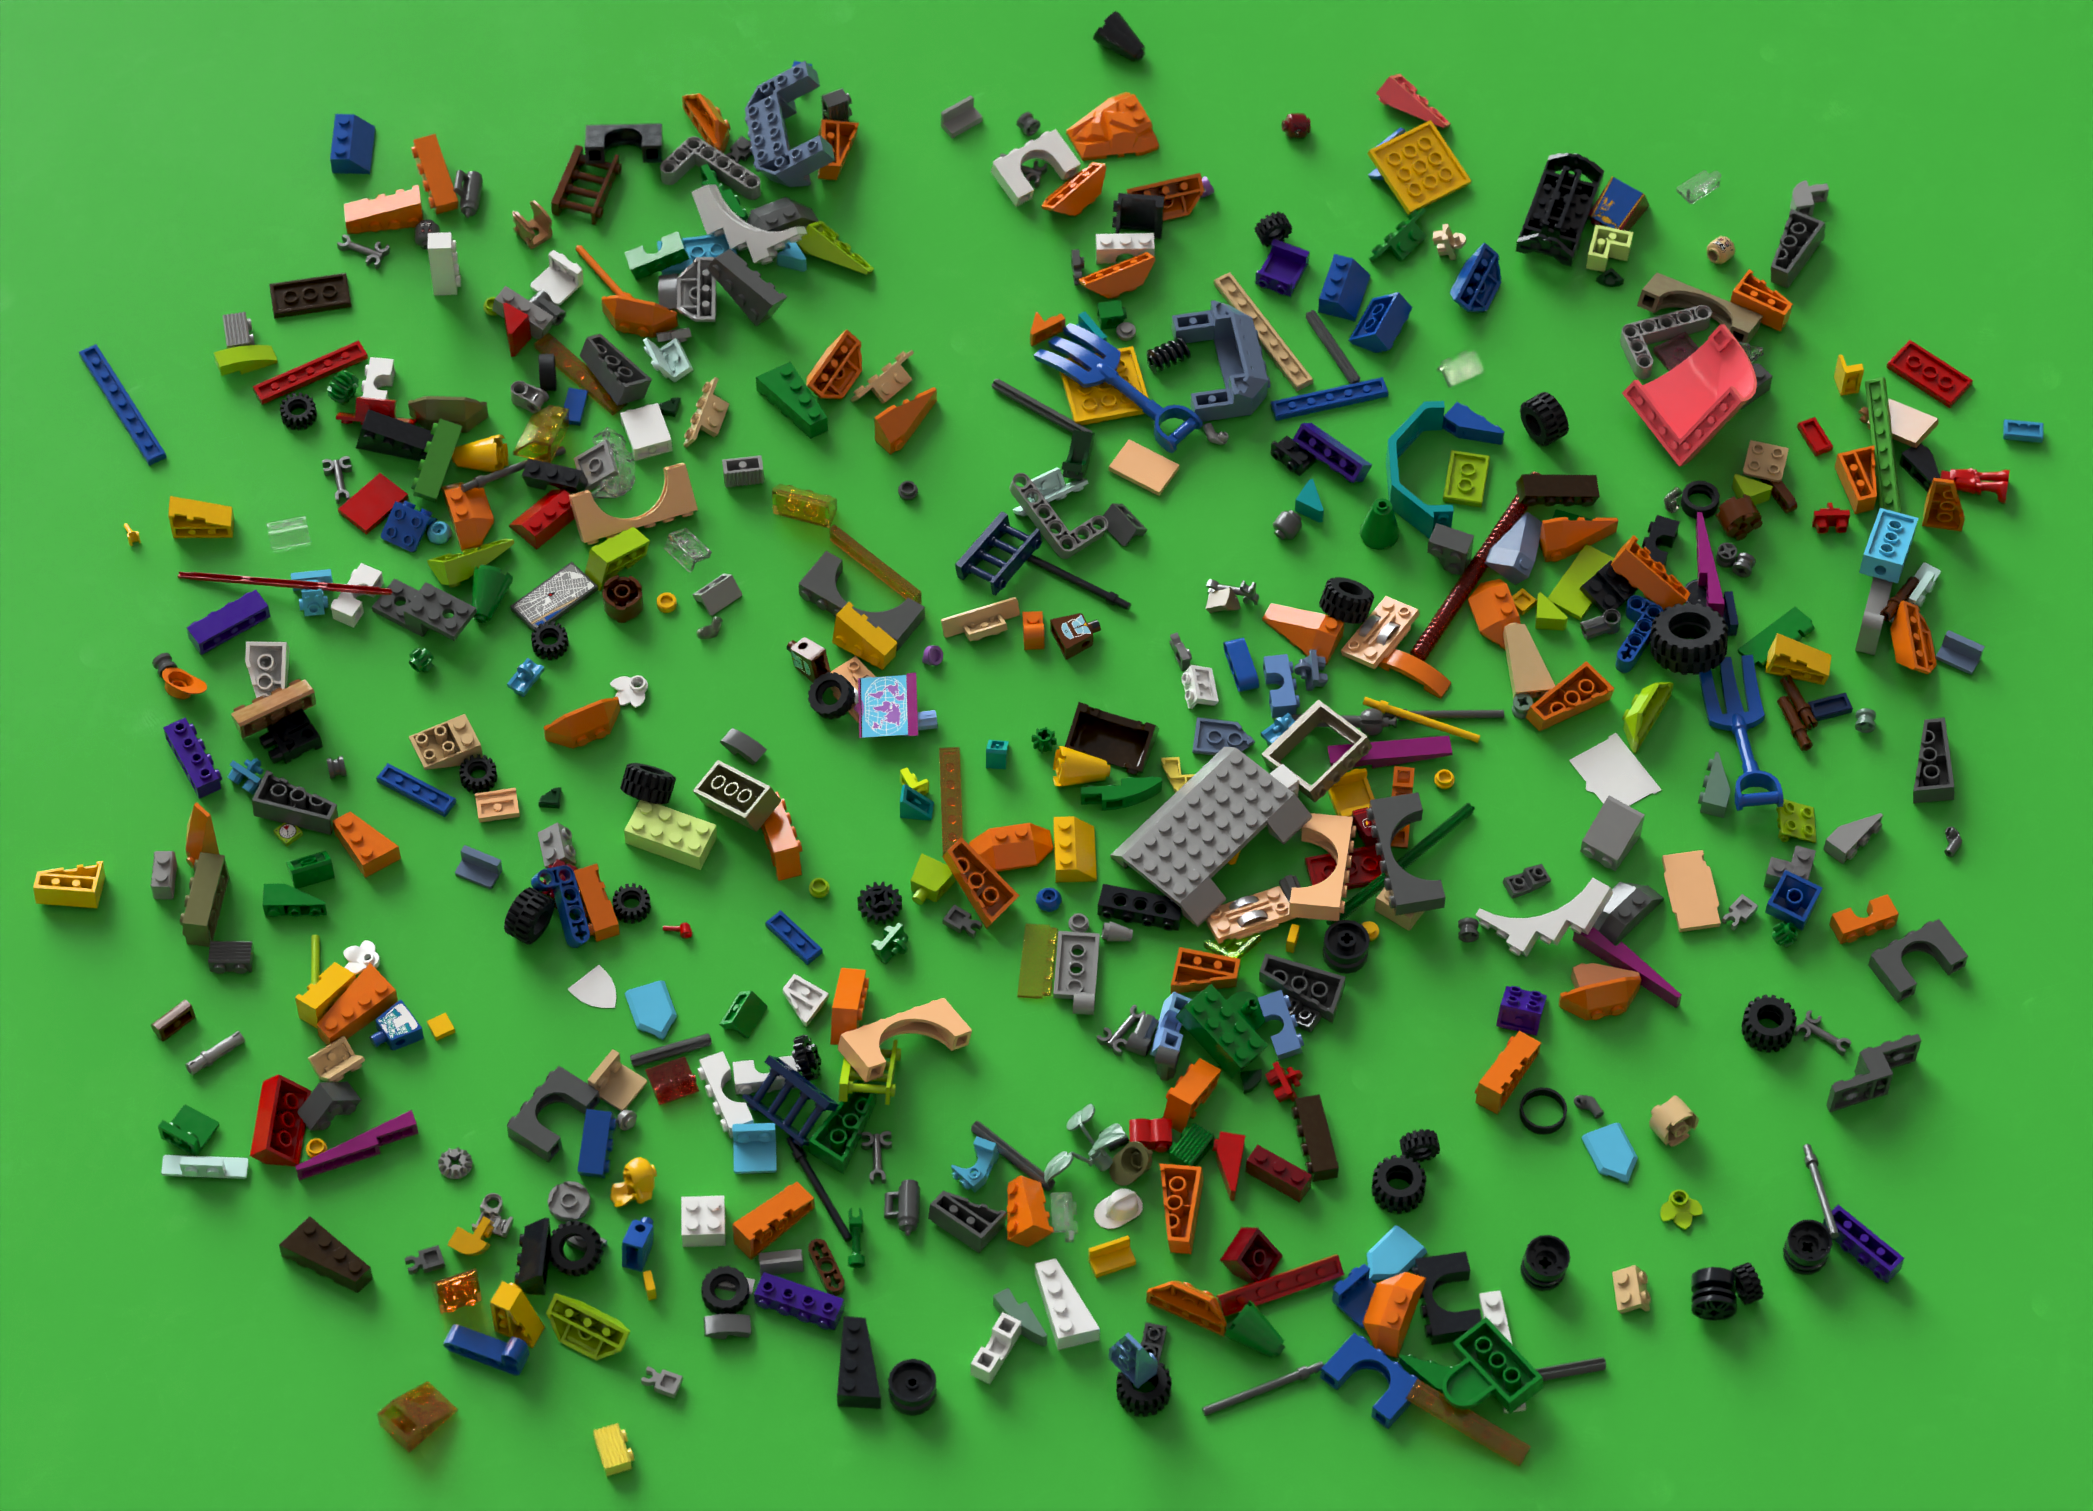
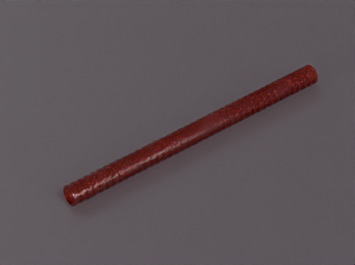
M1531 472L1530 474H1540V473H1538V472ZM1518 494L1515 495L1509 507L1500 517L1494 529H1492L1425 631L1419 637V640L1411 649L1410 655L1425 662L1489 567L1485 564L1491 547L1524 515L1529 506L1519 504Z

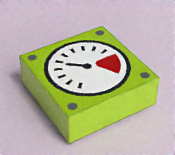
M283 823L273 830L274 834L286 847L303 836L302 831L297 826Z

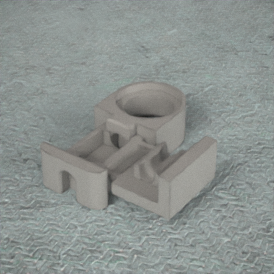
M490 1193L485 1196L480 1206L481 1215L476 1225L472 1223L473 1231L476 1230L481 1219L485 1216L494 1222L493 1234L504 1238L507 1237L513 1224V1217L510 1216L506 1221V1219L503 1220L499 1216L503 1209L502 1197L499 1194ZM490 1200H497L499 1205L496 1208H490L487 1206V1203Z

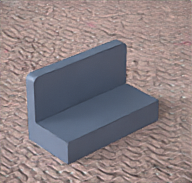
M1948 630L1942 646L1936 654V659L1968 674H1972L1981 660L1985 646Z
M464 845L461 850L462 860L455 871V875L492 889L503 871L502 863L498 858Z

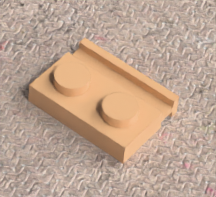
M516 788L475 793L479 823L520 817Z

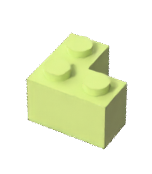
M1595 225L1586 268L1605 272L1608 258L1628 261L1633 232Z

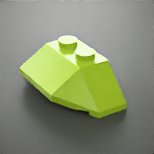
M1657 682L1643 688L1639 695L1636 694L1634 696L1631 709L1625 711L1622 718L1624 720L1623 730L1633 753H1637L1671 697L1673 683Z
M557 1293L554 1294L546 1312L559 1342L596 1361L621 1352L631 1332L614 1317L582 1301Z

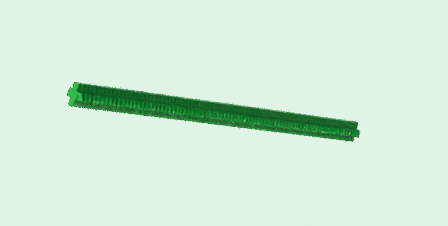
M1466 803L1449 819L1438 826L1437 829L1433 830L1421 842L1410 849L1409 852L1405 853L1402 858L1396 861L1398 865L1404 870L1407 866L1409 867L1412 862L1420 858L1435 843L1437 844L1454 827L1456 828L1459 823L1472 815L1475 807L1471 806L1470 803ZM1385 873L1380 874L1345 903L1344 913H1340L1339 921L1351 915L1361 904L1363 905V903L1367 902L1368 898L1370 899V897L1374 896L1377 891L1384 887ZM1330 920L1326 921L1328 925H1332L1333 923L1337 922Z

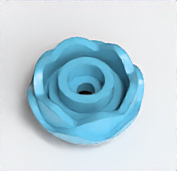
M437 521L428 527L427 536L432 543L439 545L450 539L452 531L448 524Z

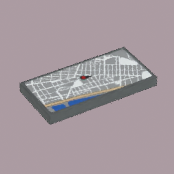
M570 562L511 605V611L534 632L535 627L539 629V624L545 626V622L548 621V625H551V622H555L596 592L598 586L573 562Z

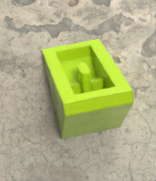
M1738 474L1734 475L1732 489L1738 499L1743 498V494H1746L1757 505L1769 501L1773 486Z
M1540 592L1536 602L1535 629L1564 631L1567 628L1568 617Z

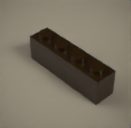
M1522 474L1516 482L1519 504H1526L1527 506L1545 504V506L1564 505L1569 507L1582 505L1583 507H1589L1600 497L1596 475Z
M1320 1094L1295 1098L1294 1107H1291L1293 1120L1297 1119V1136L1302 1138L1301 1152L1302 1156L1307 1158V1162H1305L1306 1172L1312 1175L1313 1182L1338 1178L1339 1167Z

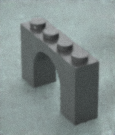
M1940 919L1934 922H1927L1917 931H1910L1904 938L1892 941L1882 950H1875L1871 954L1868 966L1898 1003L1913 995L1917 986L1916 981L1902 963L1901 958L1905 954L1913 951L1926 952L1937 960L1947 975L1965 967L1968 955Z
M560 1066L547 1075L543 1085L535 1089L532 1098L523 1103L520 1112L516 1117L513 1116L507 1124L508 1136L547 1162H550L562 1148L561 1137L539 1123L537 1120L539 1112L549 1104L561 1102L574 1107L586 1115V1109L593 1110L600 1102V1094L597 1089Z

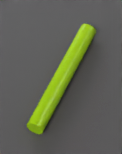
M319 935L311 936V983L315 985L320 981Z

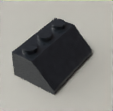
M543 1218L525 1226L524 1234H520L519 1247H522V1253L517 1255V1266H520L519 1273H515V1284L522 1289L524 1294L545 1295L549 1266L547 1246H549L548 1238L552 1236L549 1218Z

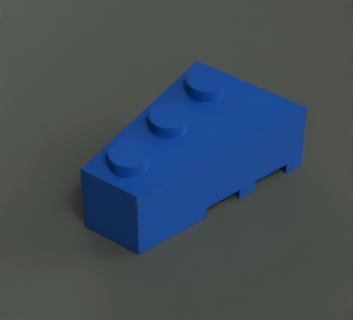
M586 1109L577 1170L579 1175L605 1178L606 1173H609L611 1161L608 1159L610 1152L613 1150L614 1140L612 1138L617 1119L612 1112Z

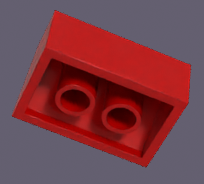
M551 490L510 523L509 527L537 550L575 519L569 499L571 494L566 490Z

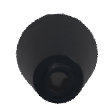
M1115 11L1104 20L1105 24L1103 27L1099 26L1095 32L1093 40L1131 61L1141 60L1146 53L1143 43L1119 12Z

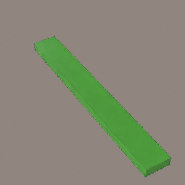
M1880 377L1865 381L1872 446L1875 445L1874 459L1880 508L1902 514L1886 379Z

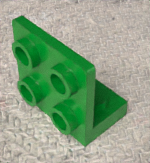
M184 1105L172 1122L168 1123L162 1120L158 1125L161 1139L193 1156H198L219 1127V1122L188 1105Z

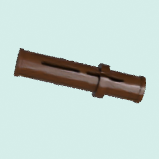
M1910 577L1897 594L1888 600L1887 606L1880 612V615L1884 616L1885 621L1887 619L1890 621L1893 618L1901 601L1909 599L1920 582L1918 578Z
M1786 675L1787 681L1785 677L1781 678L1780 683L1806 728L1811 730L1810 724L1815 728L1818 722L1811 712V706L1805 702L1791 675Z
M1789 696L1780 697L1777 703L1790 726L1792 737L1797 740L1801 751L1811 749L1813 744L1807 735V728L1801 723Z

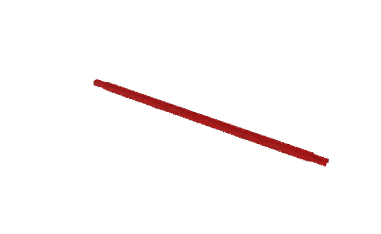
M179 572L178 578L312 590L322 589L324 591L373 595L392 594V589L325 582L199 572Z

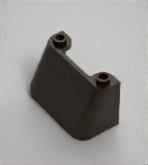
M1079 702L1065 747L1106 760L1107 763L1126 768L1127 773L1138 776V772L1143 773L1159 728L1148 722L1143 724L1141 721L1108 713Z

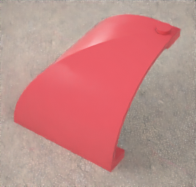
M1720 324L1698 350L1666 374L1645 385H1642L1639 380H1634L1622 392L1679 467L1689 463L1756 392L1757 380L1751 361L1725 324Z

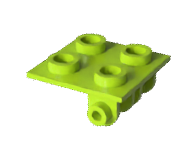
M1783 799V807L1776 808L1778 812V828H1780L1778 837L1782 842H1787L1790 837L1816 843L1814 807Z

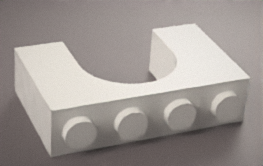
M1055 129L1051 132L1043 133L1036 140L1028 141L1020 149H1013L1007 156L995 159L991 173L1017 207L1032 199L1034 192L1033 187L1027 181L1020 168L1025 161L1029 159H1042L1048 162L1062 181L1077 174L1081 163Z

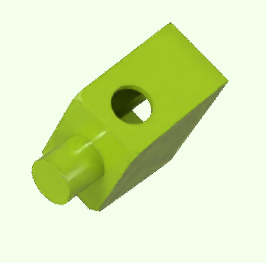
M923 853L921 854L911 878V891L915 893L912 900L916 904L922 905L926 898L937 902L955 883L956 878L948 865Z

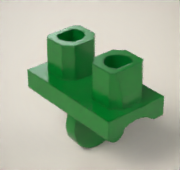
M898 923L895 927L888 925L883 932L884 940L875 939L871 944L873 952L879 955L881 962L887 964L897 953L905 954L908 949L905 944L909 937L904 932L903 924Z

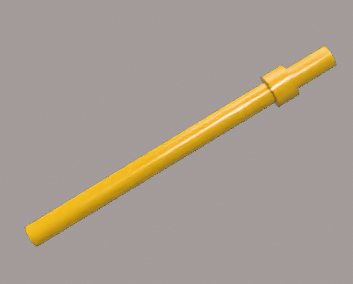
M1368 697L1364 698L1363 705L1378 709L1383 714L1387 712L1476 743L1480 739L1478 734L1388 704L1389 702L1377 701Z

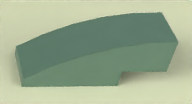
M1009 1288L993 1295V1305L1000 1315L1003 1312L1022 1322L1021 1335L1043 1347L1047 1345V1334L1027 1301L1018 1304Z

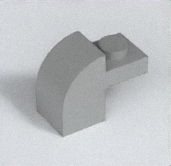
M1807 180L1798 183L1792 193L1790 208L1812 216L1814 203L1827 201L1828 185L1815 184L1808 186Z

